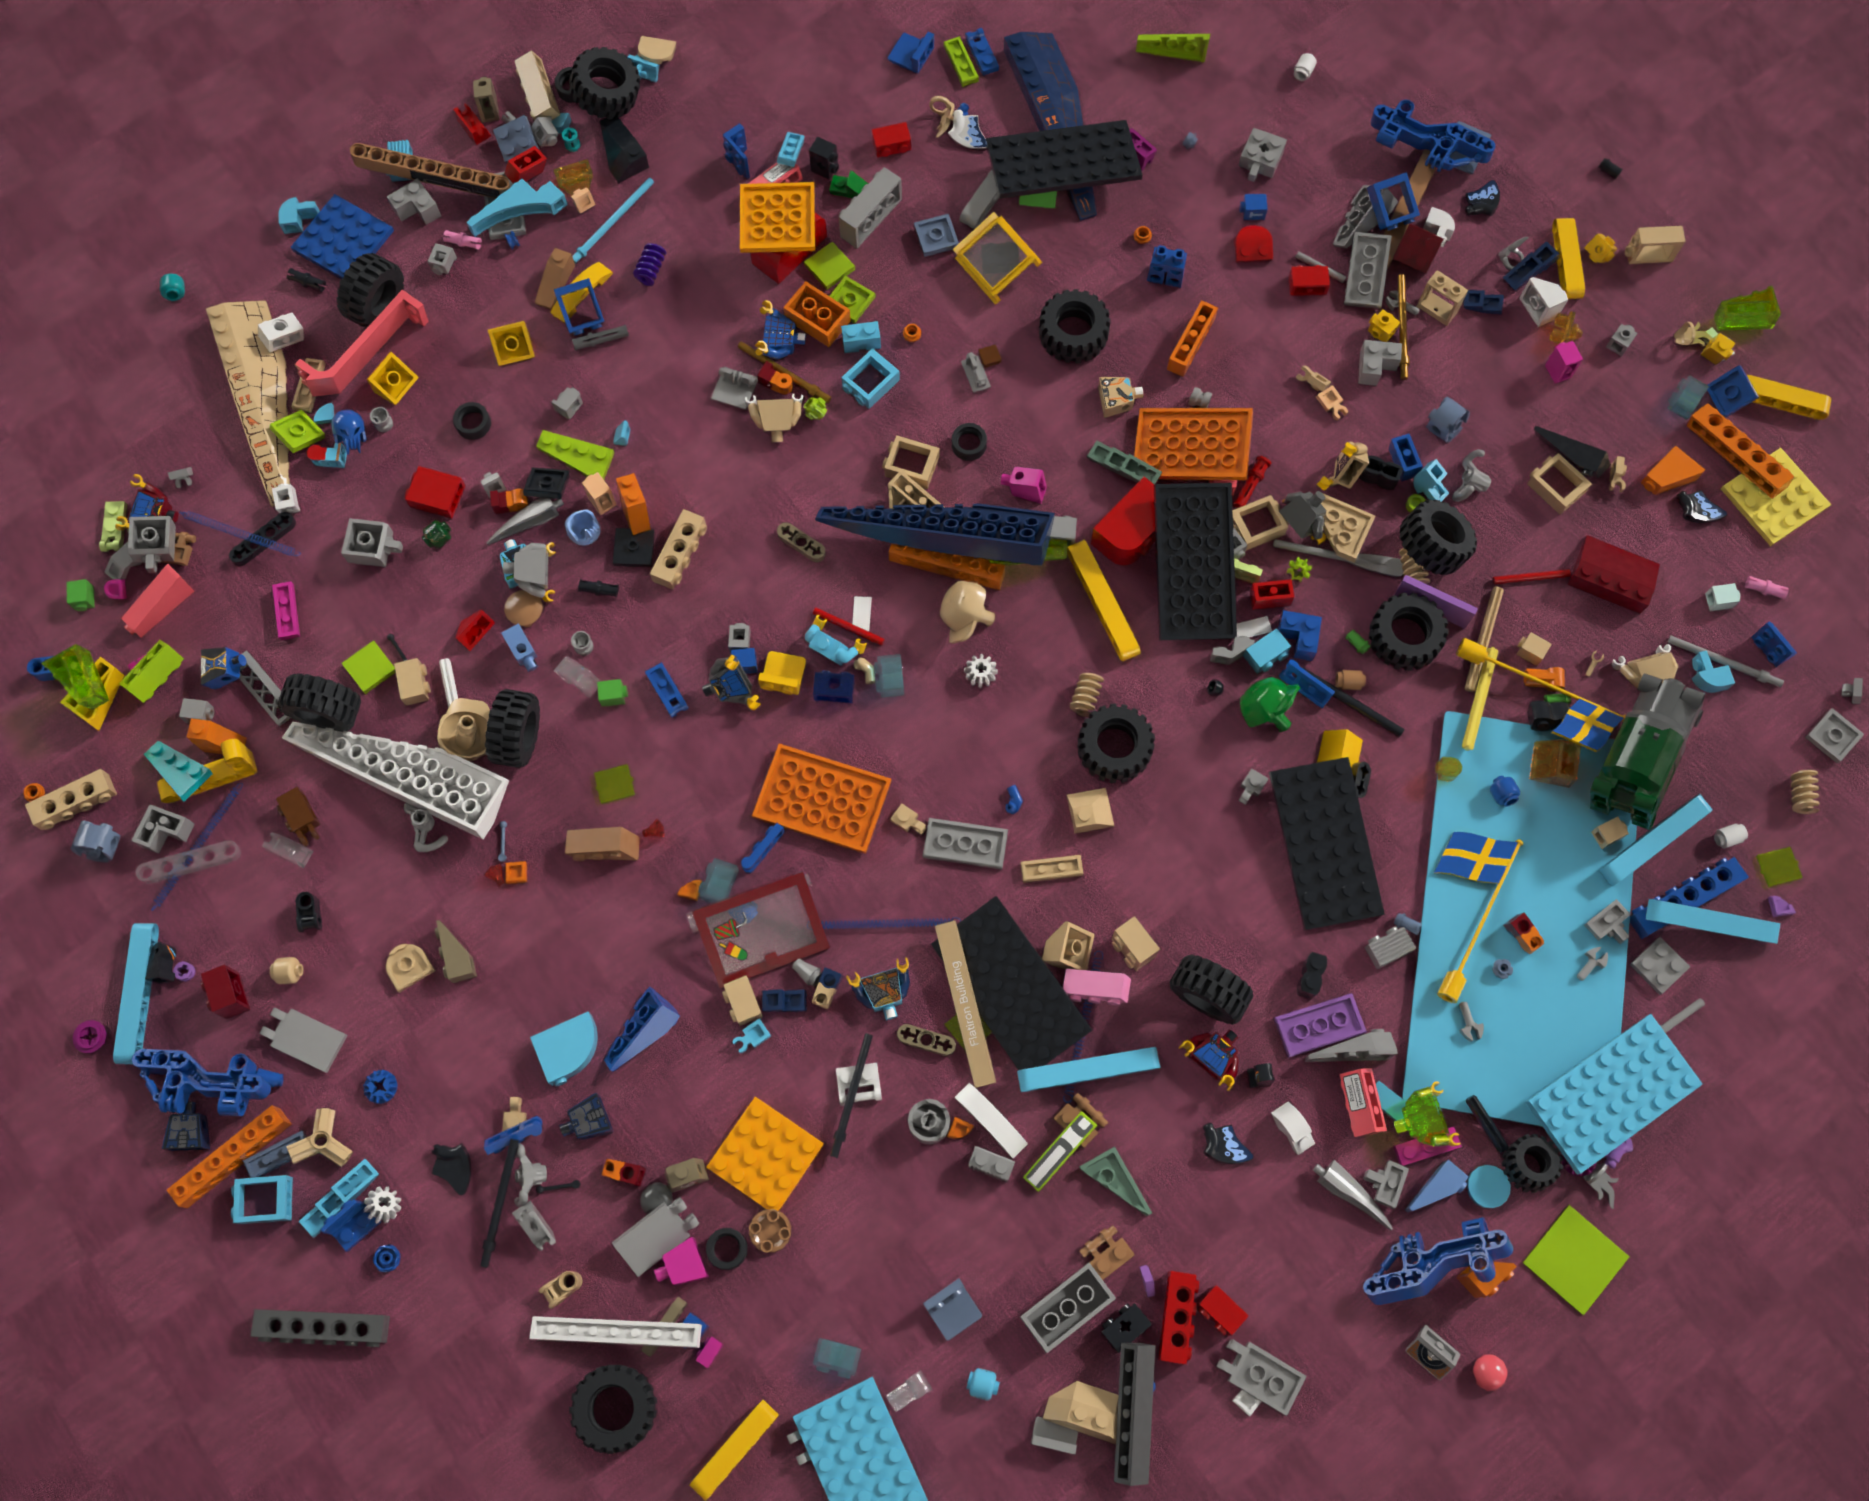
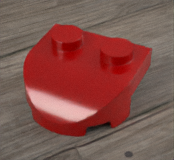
M1249 225L1238 232L1234 240L1236 262L1273 260V239L1271 233L1266 228L1258 225Z

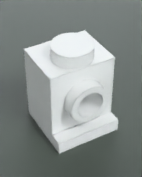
M280 484L278 487L272 488L275 508L279 513L289 512L291 514L300 512L296 490L291 484Z

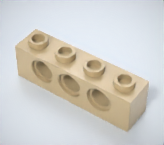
M683 509L650 572L653 582L672 590L676 584L680 583L684 568L689 566L692 552H695L698 548L699 538L704 536L707 530L704 517ZM687 532H692L690 536L684 535ZM678 548H684L682 552H676ZM670 564L676 565L674 568H667Z
M99 769L25 804L32 824L40 830H47L61 821L73 818L75 814L92 809V806L109 801L117 793L109 774ZM92 789H94V790H93V793H92L91 795H88V793H89ZM75 798L74 802L69 805L70 801Z

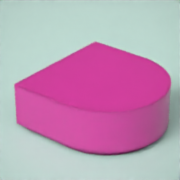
M125 579L107 581L104 585L105 594L111 599H126Z

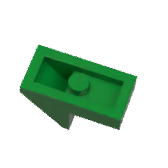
M850 170L848 177L833 175L829 192L832 195L854 198L869 183Z

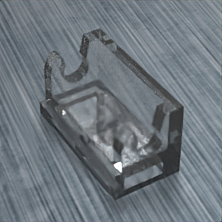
M274 832L270 833L271 841H264L262 845L268 852L301 868L305 867L314 852Z

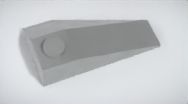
M1363 185L1351 202L1353 207L1350 212L1346 213L1345 218L1347 220L1340 227L1333 242L1335 247H1349L1353 244L1354 232L1367 233L1378 224L1367 191V187L1370 185ZM1387 188L1380 192L1389 216L1398 201Z
M1373 1029L1370 1033L1309 1054L1305 1057V1062L1390 1060L1398 1053L1391 1032H1384V1029Z

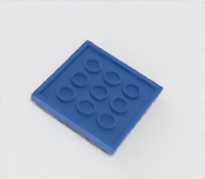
M334 194L293 243L291 249L336 277L343 279L346 269L348 270L352 262L356 261L357 257L367 253L376 254L394 232L392 226Z

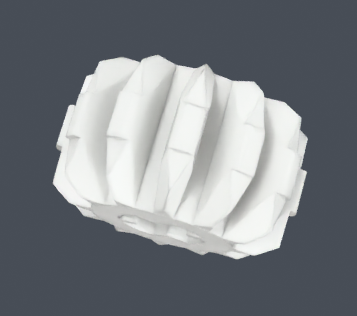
M980 654V659L973 656L972 661L968 660L966 662L968 667L964 668V673L967 674L966 680H971L972 686L978 683L979 688L982 687V683L989 686L990 681H995L996 677L994 675L998 673V670L995 668L996 662H990V656L983 659V654Z
M380 1186L377 1187L376 1191H370L368 1193L369 1198L364 1200V1204L367 1205L364 1208V1212H370L368 1219L375 1217L376 1224L381 1219L385 1224L388 1223L389 1219H395L397 1216L396 1212L401 1210V1206L398 1205L401 1202V1198L395 1197L397 1191L390 1193L389 1186L384 1191Z

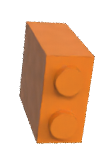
M632 473L616 478L621 507L632 535L651 530L646 501L635 474Z

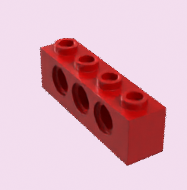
M1176 1271L1168 1272L1159 1361L1187 1365V1360H1191L1192 1347H1189V1338L1194 1336V1325L1191 1324L1192 1315L1195 1316L1197 1310L1194 1294H1198L1199 1280H1196L1197 1275ZM1180 1289L1185 1290L1187 1293V1300L1185 1302L1177 1299V1292ZM1178 1311L1182 1312L1185 1316L1183 1324H1177L1174 1320V1315ZM1174 1334H1179L1182 1337V1344L1179 1347L1172 1344L1171 1339Z

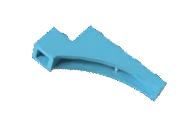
M521 179L514 183L507 191L500 194L493 202L486 205L479 213L472 216L467 221L470 232L476 237L486 229L507 219L538 213H552L555 215L568 204L565 195L551 181L542 185L538 191H535L528 183Z

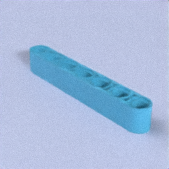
M1701 794L1696 795L1606 863L1599 871L1611 886L1616 885L1704 818L1713 809Z
M1649 899L1646 920L1775 944L1778 943L1781 923Z
M134 923L131 929L113 1052L115 1064H133L132 1057L134 1053L143 1049L152 982L145 980L151 950L158 943L159 927L154 923Z
M1150 1047L1018 1070L1017 1075L1020 1091L1028 1092L1149 1071L1161 1067L1157 1048Z

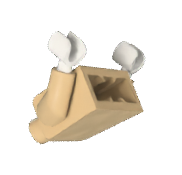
M792 394L791 399L757 401L755 395H753V401H748L747 397H745L750 417L758 428L763 429V431H771L772 442H783L782 431H787L794 427L801 416L803 395L800 396V399H796L794 394Z
M1669 644L1664 646V650L1659 645L1656 649V654L1627 662L1628 665H1625L1626 659L1623 656L1618 658L1620 663L1613 659L1611 664L1615 670H1620L1626 679L1637 689L1644 673L1661 678L1664 681V679L1668 678L1674 679L1678 669V664L1670 652L1671 646Z

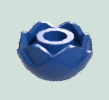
M393 1245L380 1246L373 1257V1263L381 1272L393 1271L400 1263V1252Z

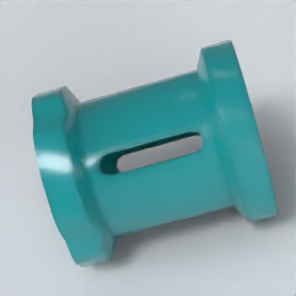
M574 128L564 129L562 131V139L565 141L564 146L566 150L570 152L577 151L581 146L579 139H577V131Z

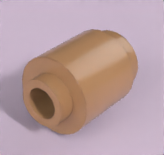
M1342 670L1336 673V687L1341 688V690H1361L1362 686H1365L1366 676L1360 670Z

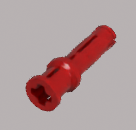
M1260 455L1256 457L1253 468L1248 471L1249 477L1233 503L1235 508L1245 506L1258 482L1264 479V473L1272 465L1268 458Z

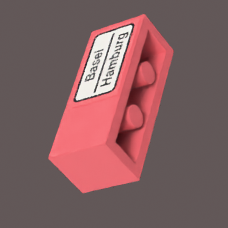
M775 163L748 184L799 183L803 180L797 164H795V167Z
M1372 1068L1357 1069L1339 1074L1354 1137L1369 1136L1387 1131Z

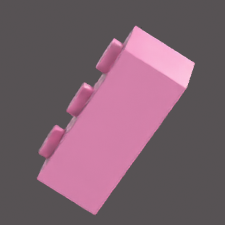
M1066 969L1063 989L1070 999L1075 1002H1081V999H1088V1002L1100 1004L1101 1001H1108V1004L1120 1005V1003H1128L1131 978L1122 973Z

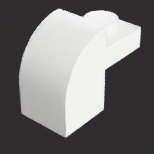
M1432 207L1423 229L1445 238L1441 247H1444L1446 240L1450 241L1455 223L1447 212Z
M1286 1102L1271 1112L1278 1129L1287 1136L1297 1155L1315 1144L1310 1126L1292 1104Z

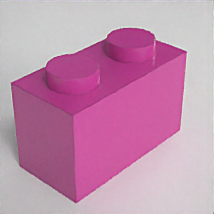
M1573 341L1568 343L1561 342L1555 346L1545 367L1556 384L1572 378L1583 358Z

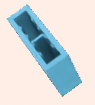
M589 1011L530 1037L547 1082L550 1085L557 1087L567 1083V1079L581 1072L593 1058L597 1047L598 1033L593 1016Z

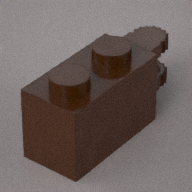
M295 787L276 798L279 804L276 808L282 817L285 816L287 829L290 833L294 832L298 836L304 847L309 845L308 839L304 835L305 833L310 831L311 836L315 840L320 839L316 827L321 824L304 792L299 787Z

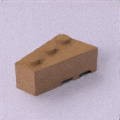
M623 827L567 830L565 854L572 857L575 861H584L585 859L638 860L640 837Z

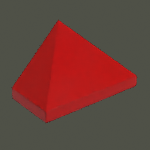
M479 610L461 621L455 639L468 651H471L496 622L483 610Z

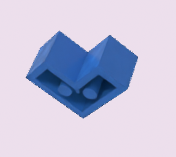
M1283 610L1279 619L1278 630L1284 638L1296 640L1293 658L1313 661L1317 654L1322 617Z

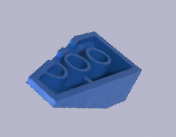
M650 986L636 1002L633 1008L636 1010L630 1021L626 1020L623 1025L625 1029L622 1036L615 1039L604 1059L609 1070L612 1072L666 1034L680 1017L674 1006Z

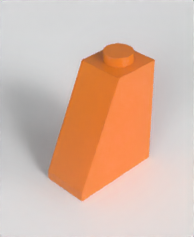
M1675 446L1645 476L1641 484L1646 490L1657 495L1696 481L1705 469Z
M192 718L186 736L203 752L223 754L220 745L223 741L238 739L245 745L247 740L246 737L212 721Z

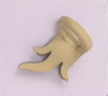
M934 96L929 103L930 109L941 116V121L937 128L939 130L936 135L937 138L947 130L950 121H953L954 103L943 96ZM937 101L943 102L947 108H945L943 111H940L935 109L933 104Z
M1685 322L1673 335L1676 339L1675 343L1678 345L1699 344L1702 347L1705 346V343L1699 338L1710 341L1712 337L1705 331H1696L1700 327L1699 322H1697L1695 327L1692 322Z

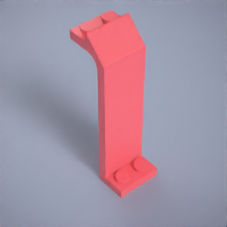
M401 290L329 370L317 371L299 359L295 365L298 369V375L303 379L302 383L309 388L313 397L340 394L408 318L415 324L419 323L422 326L429 322L423 304L404 290Z

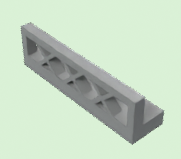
M246 650L242 655L245 656L247 663L245 666L240 667V671L249 665L252 669L251 676H242L240 673L239 679L280 727L291 718L286 715L280 719L276 717L277 703L281 690ZM254 680L263 682L262 690L253 689ZM265 694H273V704L264 702Z

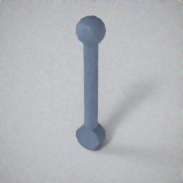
M501 821L499 824L501 828V853L498 856V860L505 862L507 860L505 855V828L507 827V822Z

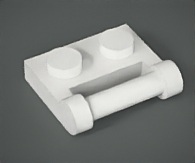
M877 1063L865 1064L859 1087L874 1085V1091L857 1093L854 1102L876 1099V1101L882 1100ZM856 1066L836 1068L840 1106L845 1105L847 1098L845 1089L850 1088Z

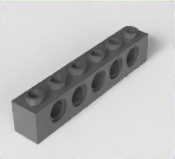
M254 1309L251 1337H258L260 1342H271L272 1338H280L279 1342L293 1343L294 1338L301 1339L303 1344H314L315 1340H323L325 1345H336V1341H345L344 1345L358 1346L359 1341L366 1342L368 1347H379L380 1343H387L390 1316ZM279 1320L281 1328L278 1332H275L274 1324ZM300 1321L303 1329L300 1333H297L295 1326ZM322 1322L324 1324V1331L318 1334L317 1326ZM344 1323L346 1331L343 1335H340L338 1328ZM365 1324L368 1332L365 1336H361L360 1328Z

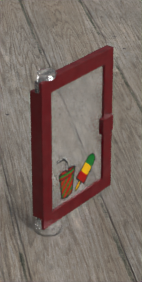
M803 871L794 873L686 913L692 932L699 931L719 988H723L724 984L746 975L750 978L830 948L808 887L812 885L808 874L804 875Z

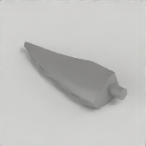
M538 498L509 519L486 543L490 545L515 533L548 522L559 515L556 509L564 505L563 501L557 499L551 502L550 498Z
M1333 1160L1326 1169L1322 1168L1319 1164L1313 1168V1171L1320 1176L1317 1182L1333 1195L1348 1201L1364 1211L1390 1231L1393 1229L1371 1196L1339 1163Z

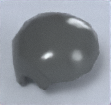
M660 1182L649 1184L643 1190L640 1198L641 1209L646 1215L663 1202L669 1206L673 1201L672 1192L669 1187Z

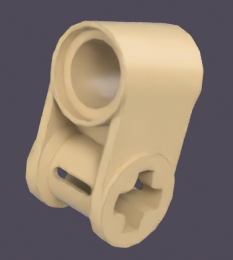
M566 1271L542 1286L538 1291L540 1294L543 1293L549 1303L548 1307L552 1309L581 1287L582 1277L578 1272ZM570 1275L575 1278V1283L572 1287H568L566 1284V1280Z

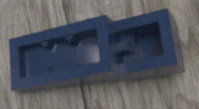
M1546 241L1534 253L1528 254L1503 277V280L1517 292L1530 278L1535 277L1544 270L1546 271L1560 258L1559 253Z

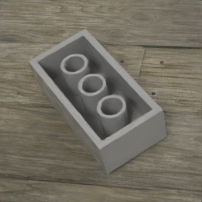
M885 167L880 172H877L873 180L863 187L861 193L851 200L850 205L840 212L838 216L840 237L858 249L902 200L901 178Z
M1088 1263L1020 1316V1319L1044 1352L1048 1353L1114 1301L1116 1297L1092 1265Z

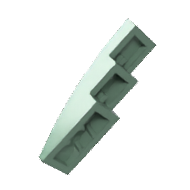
M1099 441L1095 442L1087 455V458L1136 483L1143 477H1146L1155 485L1162 474V471L1135 456L1127 455L1114 447L1110 448Z

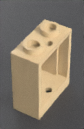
M1683 226L1638 228L1625 248V256L1628 257L1629 264L1673 262L1686 242Z
M1437 270L1427 282L1416 307L1448 326L1458 313L1468 289ZM1433 289L1453 301L1454 305L1449 304L1432 293Z
M896 435L895 441H891L888 452H890L889 457H885L882 468L885 471V476L893 479L902 470L922 488L928 489L940 457V448ZM899 447L929 456L922 475L892 466Z
M1559 453L1553 458L1549 456L1543 462L1541 469L1537 467L1529 475L1531 479L1527 483L1560 515L1585 494L1592 485L1589 480ZM1553 466L1577 487L1564 499L1541 478Z
M1272 495L1232 510L1233 528L1246 542V551L1286 534L1289 524L1280 514V506L1276 500L1274 501ZM1267 507L1277 527L1251 537L1241 517Z

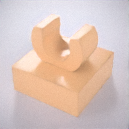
M587 187L582 190H575L573 192L574 195L571 196L580 214L596 205Z

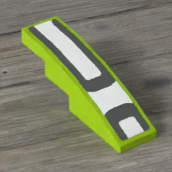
M1081 1111L1023 1178L1039 1192L1097 1127V1124Z

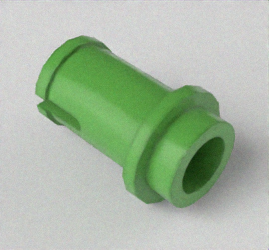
M1352 630L1345 637L1357 649V653L1364 654L1371 647L1369 641H1365L1355 630Z
M1563 693L1547 694L1544 696V698H1547L1544 701L1549 703L1565 702L1571 704L1572 701L1571 697Z

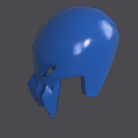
M353 410L337 412L331 422L335 443L343 441L347 455H349V447L351 450L353 447L356 450L357 446L358 452L361 453L360 441L366 442L367 440L362 417Z

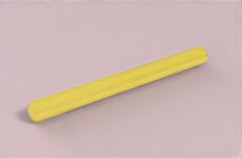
M1494 647L1488 648V657L1497 660L1498 650ZM1485 660L1482 666L1462 742V748L1466 751L1474 749L1495 664Z

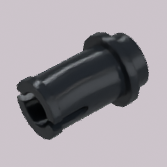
M1604 158L1598 166L1601 172L1605 171L1615 179L1623 170L1612 163L1610 158Z

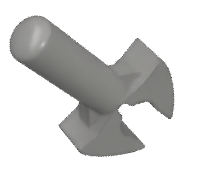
M1390 291L1389 296L1396 300H1392L1388 296L1385 299L1387 306L1392 311L1395 307H1399L1398 291ZM1406 302V311L1417 315L1419 308Z
M1601 947L1587 951L1585 955L1588 956L1589 961L1577 974V978L1584 981L1595 966H1599L1602 969L1605 968L1608 961V952L1601 959L1595 960L1596 952Z
M1461 1002L1459 1006L1466 1025L1465 1028L1459 1030L1460 1033L1468 1041L1472 1042L1473 1037L1470 1031L1473 1029L1476 1031L1478 1040L1481 1039L1484 1030L1483 1023L1479 1025L1475 1023L1467 1002Z

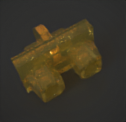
M1570 311L1568 315L1557 314L1553 324L1562 327V330L1553 328L1549 340L1559 344L1561 342L1566 343L1568 339L1575 342V339L1582 337L1583 331L1579 328V324L1573 325L1575 312Z

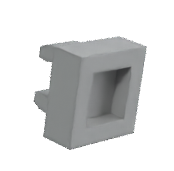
M191 467L168 472L170 480L176 479L175 485L177 488L182 487V479L186 480L188 486L192 485V480L188 477L193 475Z
M490 472L483 475L485 479L480 481L489 498L490 491L497 490L498 492H503L506 490L497 472L493 475Z
M1854 678L1853 685L1843 684L1841 696H1852V703L1860 704L1863 678Z

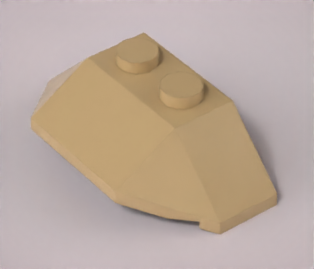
M902 470L888 483L890 509L893 508V505H926V508H931L936 504H941Z
M1076 1381L1048 1398L1043 1420L1116 1444L1119 1395Z

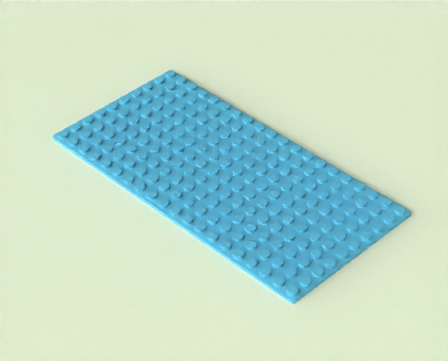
M1447 711L1443 719L1402 1099L1408 1103L1423 1105L1422 1101L1426 1105L1432 1100L1436 1108L1441 1107V1109L1473 1114L1466 1103V1099L1475 1095L1491 1118L1543 1127L1526 1104V1101L1621 1034L1628 939L1620 944L1613 937L1610 938L1605 935L1598 941L1584 925L1616 899L1630 913L1633 872L1616 885L1611 886L1599 869L1636 841L1637 826L1632 824L1630 813L1614 808L1613 811L1611 810L1609 815L1590 809L1591 786L1596 776L1599 775L1615 739L1608 738L1606 744L1599 751L1594 752L1551 733V730L1535 731L1528 724L1482 717L1474 749L1466 751L1462 748V742L1469 714ZM1499 776L1512 777L1520 789L1519 800L1511 806L1505 807L1504 805L1497 804L1490 792L1493 780ZM1619 817L1626 824L1629 834L1623 839L1601 849L1591 832L1596 827ZM1453 832L1473 833L1494 840L1510 842L1520 839L1523 841V846H1520L1462 970L1467 980L1457 1003H1449L1437 995L1446 973L1458 970L1498 884L1475 882L1451 874L1434 873ZM1525 912L1544 940V945L1532 954L1524 951L1514 935L1503 926L1514 916ZM1630 916L1622 922L1625 926L1623 929L1628 935ZM1601 947L1596 952L1595 960L1601 959L1608 952V961L1605 968L1602 969L1599 966H1595L1584 981L1577 978V974L1589 961L1588 956L1585 955L1587 951ZM1498 959L1508 960L1511 963V967H1513L1512 975L1506 979L1498 978L1493 973L1494 962ZM1461 1002H1467L1475 1023L1478 1025L1483 1023L1484 1030L1481 1039L1478 1040L1476 1031L1473 1029L1470 1031L1473 1037L1472 1042L1468 1041L1460 1033L1459 1030L1465 1028L1466 1025L1459 1006ZM1435 1081L1439 1082V1085L1434 1087L1435 1090H1444L1437 1097L1431 1094L1420 1098L1417 1097L1418 1092L1427 1090Z

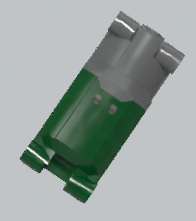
M1644 673L1638 686L1640 693L1633 709L1627 713L1603 767L1591 786L1590 809L1609 815L1611 810L1613 811L1614 808L1631 814L1633 825L1651 830L1657 816V811L1685 752L1686 741L1693 726L1697 727L1703 714L1701 708L1705 693L1688 687L1685 689V685L1682 682L1673 678L1664 679L1663 681L1661 678Z

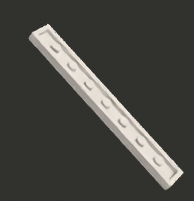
M533 1316L529 1339L699 1348L702 1325Z

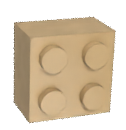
M1135 916L1117 928L1112 936L1114 949L1117 952H1122L1127 966L1130 969L1134 968L1136 972L1156 958L1160 950Z

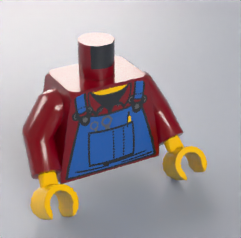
M134 474L133 477L137 478L139 483H134L130 480V484L132 487L140 486L142 490L138 489L128 518L126 519L123 516L117 517L116 520L124 525L116 524L115 528L117 530L127 528L129 531L130 517L170 516L173 522H177L179 513L172 510V505L168 502L167 496L150 483L142 482L143 479L140 475Z
M1229 1029L1223 1037L1217 1032L1196 1035L1184 1041L1178 1047L1179 1049L1181 1047L1185 1048L1187 1053L1184 1056L1190 1057L1219 1082V1086L1225 1083L1228 1085L1227 1091L1231 1089L1235 1082L1234 1079L1238 1072L1239 1059L1236 1056L1238 1050L1232 1046L1238 1039V1036Z

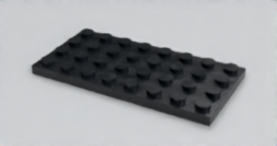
M1127 120L986 138L985 142L1000 199L1142 180L1143 176Z
M1231 483L1155 484L1154 512L1159 641L1234 639L1237 637Z
M1349 757L1270 771L1269 776L1304 930L1385 915Z
M998 896L993 897L957 924L979 1014L1018 1070L1047 1065L1093 1031ZM937 939L933 943H931V945L943 961L939 941Z

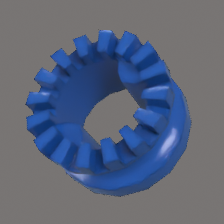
M510 231L509 235L504 234L512 250L514 246H520L513 231Z

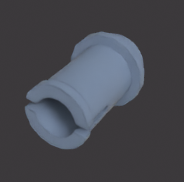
M1399 913L1394 921L1397 928L1404 927L1415 935L1419 933L1422 927V923L1407 917L1405 913Z

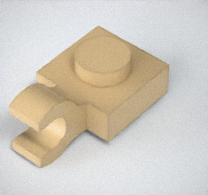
M1307 366L1301 367L1305 371V376L1301 374L1296 376L1299 381L1308 380L1307 382L1311 384V387L1317 391H1324L1331 384V381L1317 372L1314 373Z
M1617 456L1611 464L1610 491L1614 489L1615 485H1618L1620 487L1619 492L1622 493L1626 487L1624 480L1621 478V476L1625 475L1627 466L1624 465L1625 457Z
M903 804L899 806L890 819L892 823L906 832L912 828L922 835L926 830V825L916 820L918 814Z
M510 1097V1112H504L502 1132L526 1121L527 1113L521 1112L522 1098Z

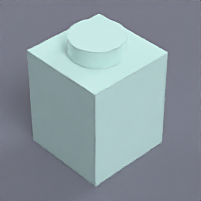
M1735 583L1712 586L1705 593L1710 611L1732 609L1740 602V592L1737 590Z

